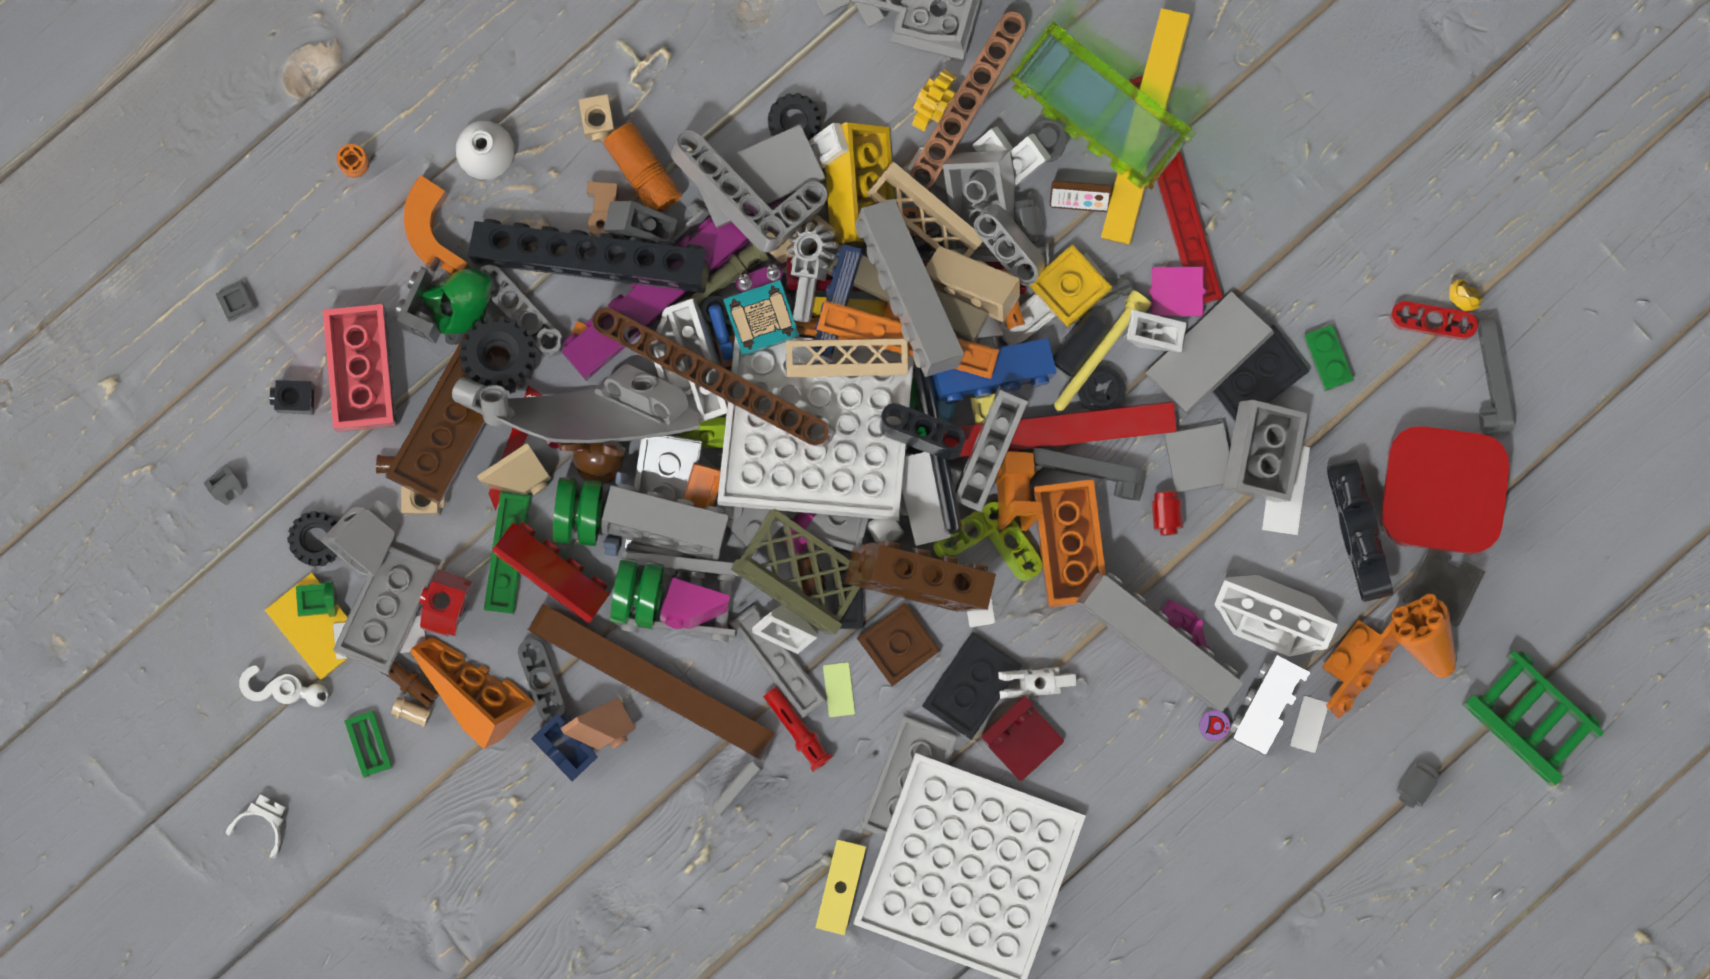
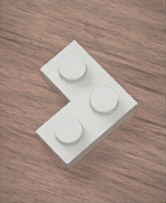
M998 126L991 128L972 145L977 152L1010 150L1014 172V188L1051 158L1034 133L1027 136L1013 148Z

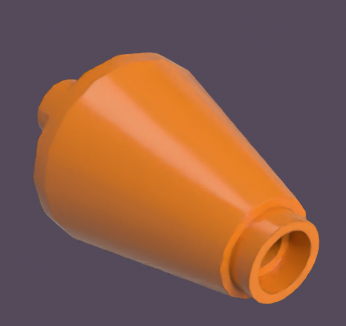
M1426 594L1421 599L1412 601L1406 606L1395 608L1391 614L1393 618L1391 632L1398 643L1431 674L1438 678H1445L1451 675L1456 669V655L1450 614L1443 601L1438 600L1434 594Z

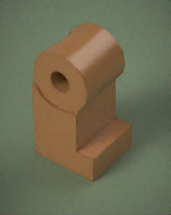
M587 181L586 193L588 197H594L593 214L588 220V229L592 236L599 237L601 233L612 234L603 229L610 202L618 201L619 187L616 183Z

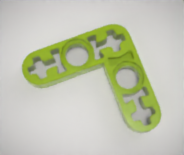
M998 502L988 503L981 512L976 511L961 520V531L951 534V538L934 542V550L940 558L941 555L955 558L989 537L1019 580L1030 581L1042 570L1040 557L1014 519L1002 532L999 533L997 531L998 518L991 520L989 515L996 513L999 517ZM966 524H972L977 528L978 536L976 538L966 534ZM1005 535H1011L1016 539L1017 546L1015 549L1006 546L1004 542ZM957 536L960 541L952 548L944 546L945 542H949ZM1022 550L1023 554L1015 558L1014 555ZM1030 563L1032 568L1025 571L1023 565Z

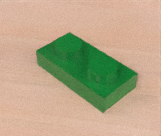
M1333 325L1303 336L1325 392L1354 380Z

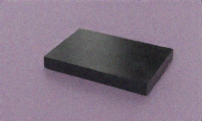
M1274 324L1270 326L1274 334L1212 392L1234 422H1236L1240 401L1256 400L1269 403L1310 372Z
M972 632L922 707L972 740L999 701L1000 691L1007 689L1012 680H1000L998 672L1020 670L1022 665Z

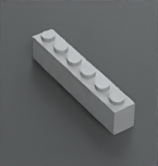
M895 199L861 208L858 219L855 222L857 234L860 238H864L869 261L876 265L879 272V283L883 290H887L890 297L891 310L895 316L898 315L901 321L902 334L905 341L910 342L913 348V358L916 366L922 369L925 377L957 368L963 358V350Z
M1097 573L1076 603L1210 708L1223 712L1243 685V682L1236 678L1239 673L1226 663H1223L1222 666L1214 660L1216 655L1205 646L1201 645L1198 648L1191 642L1193 637L1180 627L1176 630L1168 624L1170 619L1157 609L1153 612L1144 605L1147 601L1138 593L1131 591L1129 594L1121 587L1123 582L1115 575L1108 573L1106 576L1105 574Z

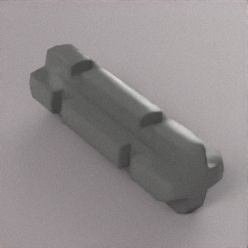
M1125 277L1118 280L1115 285L1111 283L1112 290L1094 306L1098 308L1119 299L1120 295L1126 296L1134 290L1130 279Z

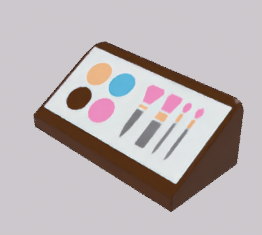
M1054 180L1051 184L1049 205L1051 208L1108 212L1112 186L1108 184Z

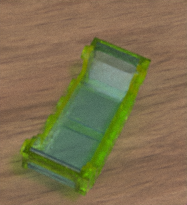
M1054 21L1009 77L1015 84L1012 88L1024 99H1027L1029 96L1044 107L1040 111L1044 116L1053 121L1059 119L1066 125L1063 129L1075 140H1078L1080 136L1089 143L1086 146L1089 151L1098 158L1104 154L1111 160L1109 166L1121 176L1127 172L1129 174L1127 179L1140 189L1146 186L1152 190L1155 187L1153 185L1177 153L1186 142L1189 143L1196 135L1190 126L1166 111L1082 46L1079 41L1067 34Z

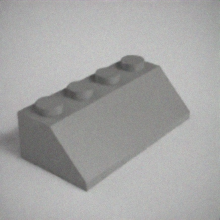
M618 484V487H610L602 517L603 534L710 561H719L729 516L723 514L724 511L722 509L707 506L706 509L694 507L693 502L685 499H677L676 502L666 500L663 494L652 491L647 492V495L635 492L636 489L625 484Z

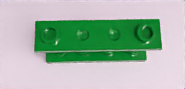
M1514 650L1506 656L1513 664L1484 696L1480 695L1478 698L1475 695L1469 696L1462 706L1547 784L1553 787L1563 778L1559 773L1561 770L1560 765L1589 733L1594 738L1601 737L1604 734L1599 728L1602 724L1589 712L1586 715L1582 713L1532 667L1534 661L1522 651L1517 653ZM1523 672L1535 685L1506 717L1502 716L1499 718L1491 711L1494 708L1492 704ZM1545 692L1558 705L1529 737L1525 736L1522 739L1514 732L1516 729L1515 724ZM1568 713L1580 726L1551 758L1547 757L1544 759L1536 752L1539 749L1537 745Z

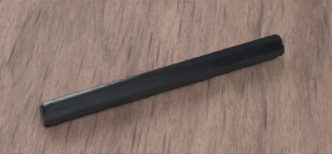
M915 364L913 372L921 412L940 419L932 375L925 377L922 369L918 368ZM925 428V433L927 436L930 434V432L928 431V429ZM930 454L945 532L947 534L958 533L961 531L962 525L949 460Z

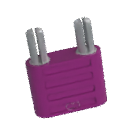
M772 264V266L769 265L766 268L740 275L736 282L738 294L778 280L781 281L783 287V273L778 266Z

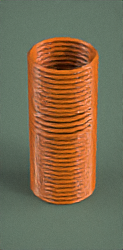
M634 122L624 124L604 139V147L608 150L609 155L613 157L614 162L618 164L619 169H621L631 187L641 198L644 206L661 213L682 197L681 190L677 188L676 183L669 176L668 171L660 163V160L657 159L658 157L649 147V144L636 125H634Z

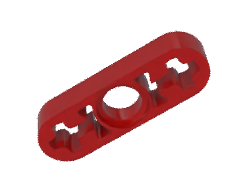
M1409 301L1397 303L1390 314L1392 324L1398 329L1457 340L1471 338L1478 328L1477 319L1469 312ZM1407 308L1408 314L1417 316L1419 314L1418 310H1423L1420 317V326H1416L1417 319L1409 318L1406 323H1402L1401 317L1397 316V312ZM1434 312L1441 316V327L1432 329L1427 326L1426 316L1429 313ZM1448 315L1453 316L1450 322L1459 323L1462 318L1467 319L1466 323L1471 325V329H1467L1462 334L1459 327L1450 326V332L1445 331L1448 324Z

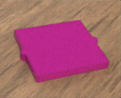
M1152 267L1151 289L1148 291L1151 295V314L1160 317L1204 316V295L1207 293V290L1204 289V267Z

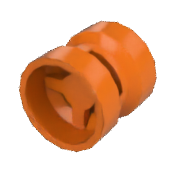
M346 144L338 151L336 157L337 164L346 176L358 178L367 172L369 158L360 146Z

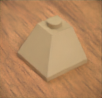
M528 443L477 476L486 488L528 495L532 492L534 496L548 488L547 482L551 480Z

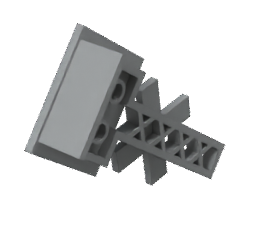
M815 0L824 17L850 2L855 3L868 28L885 20L880 9L897 13V19L890 40L891 43L961 61L964 60L980 0H902L900 6L893 4L891 0H885L886 2L880 0ZM938 3L947 7L946 13L940 17H936L931 13L932 6Z

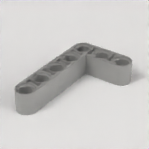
M682 131L672 147L671 156L674 162L760 251L772 252L776 250L790 236L796 233V228L803 227L820 212L827 199L828 194L824 185L820 182L809 181L772 210L696 131ZM681 145H687L693 151H686ZM702 167H709L713 173L704 171ZM722 188H729L734 194H727ZM806 196L813 197L816 203L807 200ZM743 209L752 211L755 216L747 215ZM785 213L792 214L796 220L787 218ZM764 231L772 232L775 237H768Z

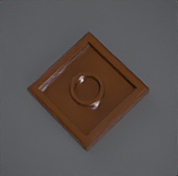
M906 603L857 637L859 643L892 687L940 652L937 645Z

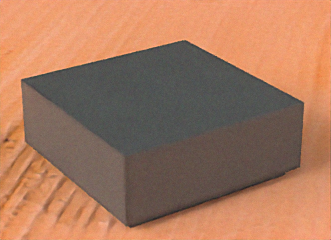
M243 281L216 293L217 299L229 322L256 310Z

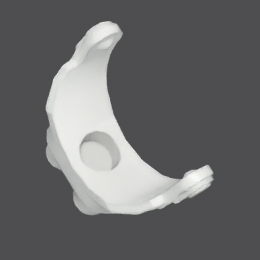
M260 794L255 804L251 803L247 811L239 814L228 826L226 834L230 836L234 832L236 825L243 818L252 815L262 816L271 823L275 831V846L271 851L270 858H276L281 844L280 826L283 821L281 816L286 807L276 802L272 806L269 804L270 799Z

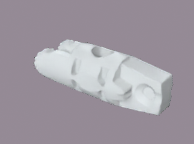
M1059 667L998 672L999 679L1003 681L1020 679L1021 688L1000 691V699L1061 694L1060 687L1076 686V674H1059ZM1040 678V684L1036 687L1035 680Z

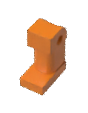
M1006 452L995 478L998 493V529L1004 530L1016 516H1020L1021 531H1027L1043 514L1042 502L1031 501L1030 479L1035 474L1033 453Z

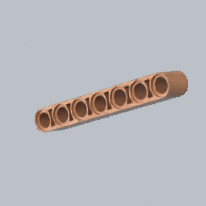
M1008 12L1001 17L911 168L909 175L913 178L918 173H926L930 177V182L923 186L929 192L935 187L943 173L942 164L955 153L1021 42L1026 28L1025 20L1021 14ZM1008 22H1015L1019 25L1020 30L1015 34H1010L1005 31L1004 25ZM993 47H1000L1004 50L1005 56L1001 59H994L990 56L989 50ZM978 72H985L989 75L990 81L981 85L974 80V76ZM964 97H970L974 100L975 106L970 110H965L960 107L959 101ZM949 122H954L959 125L960 131L958 134L949 135L945 132L944 126ZM939 147L944 150L946 155L941 160H933L929 156V151Z

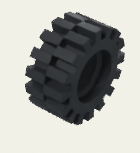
M310 511L311 513H304L299 519L296 518L293 521L294 525L289 528L288 532L290 534L287 537L290 545L289 549L294 554V557L304 564L313 567L326 566L327 563L335 561L334 558L337 555L326 545L317 551L310 550L305 545L304 539L306 533L312 528H321L327 534L337 521L323 512Z

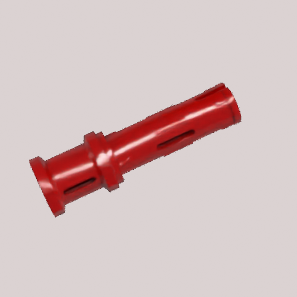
M778 687L773 688L763 696L796 743L794 745L797 752L801 751L811 764L810 769L812 772L820 769L834 758L833 754L828 753L818 740L819 735L817 732H810Z

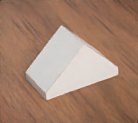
M1131 310L1126 340L1139 348L1182 352L1186 323Z
M784 605L771 611L752 627V633L796 654L800 653L817 638V634L810 624Z

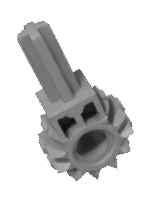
M811 222L806 224L805 229L802 227L796 228L798 237H789V241L794 243V247L787 249L789 254L795 255L791 260V275L799 277L793 315L794 320L799 322L811 321L817 280L826 281L827 269L830 268L827 260L837 259L832 250L839 247L838 243L831 242L835 236L834 232H826L825 225L819 224L815 226ZM816 241L817 251L810 256L808 251L809 245Z

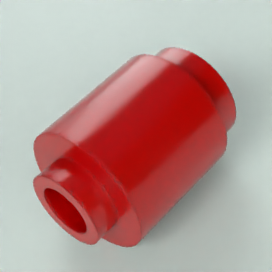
M1178 492L1155 493L1154 501H1151L1153 529L1160 531V536L1177 535L1178 529L1184 528L1182 501L1178 499Z

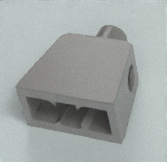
M376 500L370 510L365 507H353L322 538L321 542L360 575L375 576L395 536L394 531L384 523L391 512V508L379 500Z

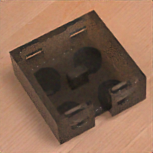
M1427 549L1402 601L1409 604L1412 601L1421 599L1426 594H1434L1448 608L1451 625L1457 627L1460 625L1486 571L1465 561L1461 562L1459 567L1448 563L1453 555L1441 550Z

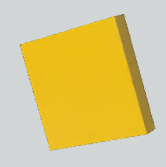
M1073 244L1045 267L1033 284L1028 285L1067 328L1112 290V286Z

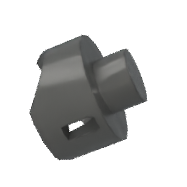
M1053 120L1036 122L1030 128L1027 136L1033 133L1036 135L1051 156L1046 162L1056 161L1062 156L1066 148L1067 135L1065 129Z

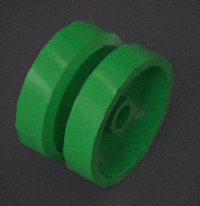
M559 478L553 519L554 543L569 544L573 540L575 526H578L577 536L579 543L585 546L597 545L603 517L602 481L586 480L582 486L581 497L578 498V483L576 479Z
M621 558L613 591L610 622L626 625L630 621L633 607H635V623L637 627L653 630L657 611L660 609L662 600L664 564L648 562L644 566L641 579H638V561L630 558Z

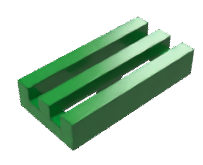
M374 711L344 720L363 778L392 769L393 767ZM369 719L384 763L382 765L378 763L364 720ZM355 723L359 724L373 768L367 769L353 726Z

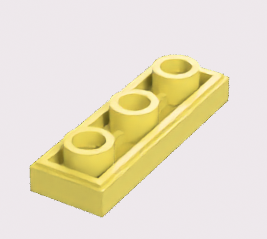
M841 840L836 841L815 928L845 935L866 850L865 846ZM844 882L847 886L844 893L836 892V883Z

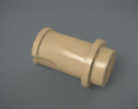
M404 696L403 699L397 697L391 714L396 715V719L401 717L421 725V727H425L432 709H427L407 701V697Z

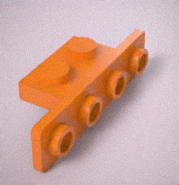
M1358 620L1322 666L1327 673L1343 683L1326 704L1329 711L1338 719L1352 708L1354 700L1362 690L1371 684L1375 673L1389 661L1391 653L1399 644L1391 632L1392 621L1380 635Z

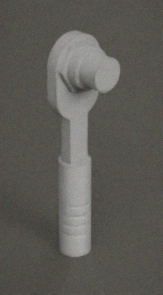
M698 203L690 205L688 211L691 213L692 218L673 237L672 243L675 246L689 233L697 231L699 226L711 217L707 208L700 207ZM646 257L642 262L646 266H650L654 262L655 257Z

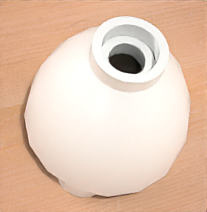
M477 121L468 125L459 134L456 142V158L460 167L469 176L480 180H494L510 167L514 158L515 145L510 134L500 124L491 121ZM478 140L487 141V146L484 149L477 148L476 144Z

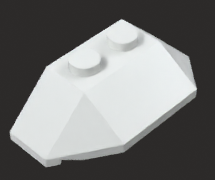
M690 299L665 308L656 332L722 366L711 329L695 300ZM660 342L655 346L654 353L657 358L664 356L666 353V344ZM690 355L683 357L680 362L682 371H688L693 365ZM655 363L659 378L679 387L685 393L689 408L699 412L700 422L727 414V400ZM716 369L709 371L706 376V381L709 385H714L719 379V373Z
M1259 575L1225 577L1214 604L1233 635L1289 657L1318 649H1327L1338 625V621L1313 596Z

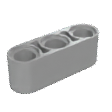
M997 204L986 206L974 222V230L1005 269L1019 278L1021 285L1033 284L1045 268V259L1004 208ZM985 217L992 218L996 226L989 225ZM1004 240L1012 242L1015 249L1008 248ZM1023 264L1031 265L1034 272L1027 271Z

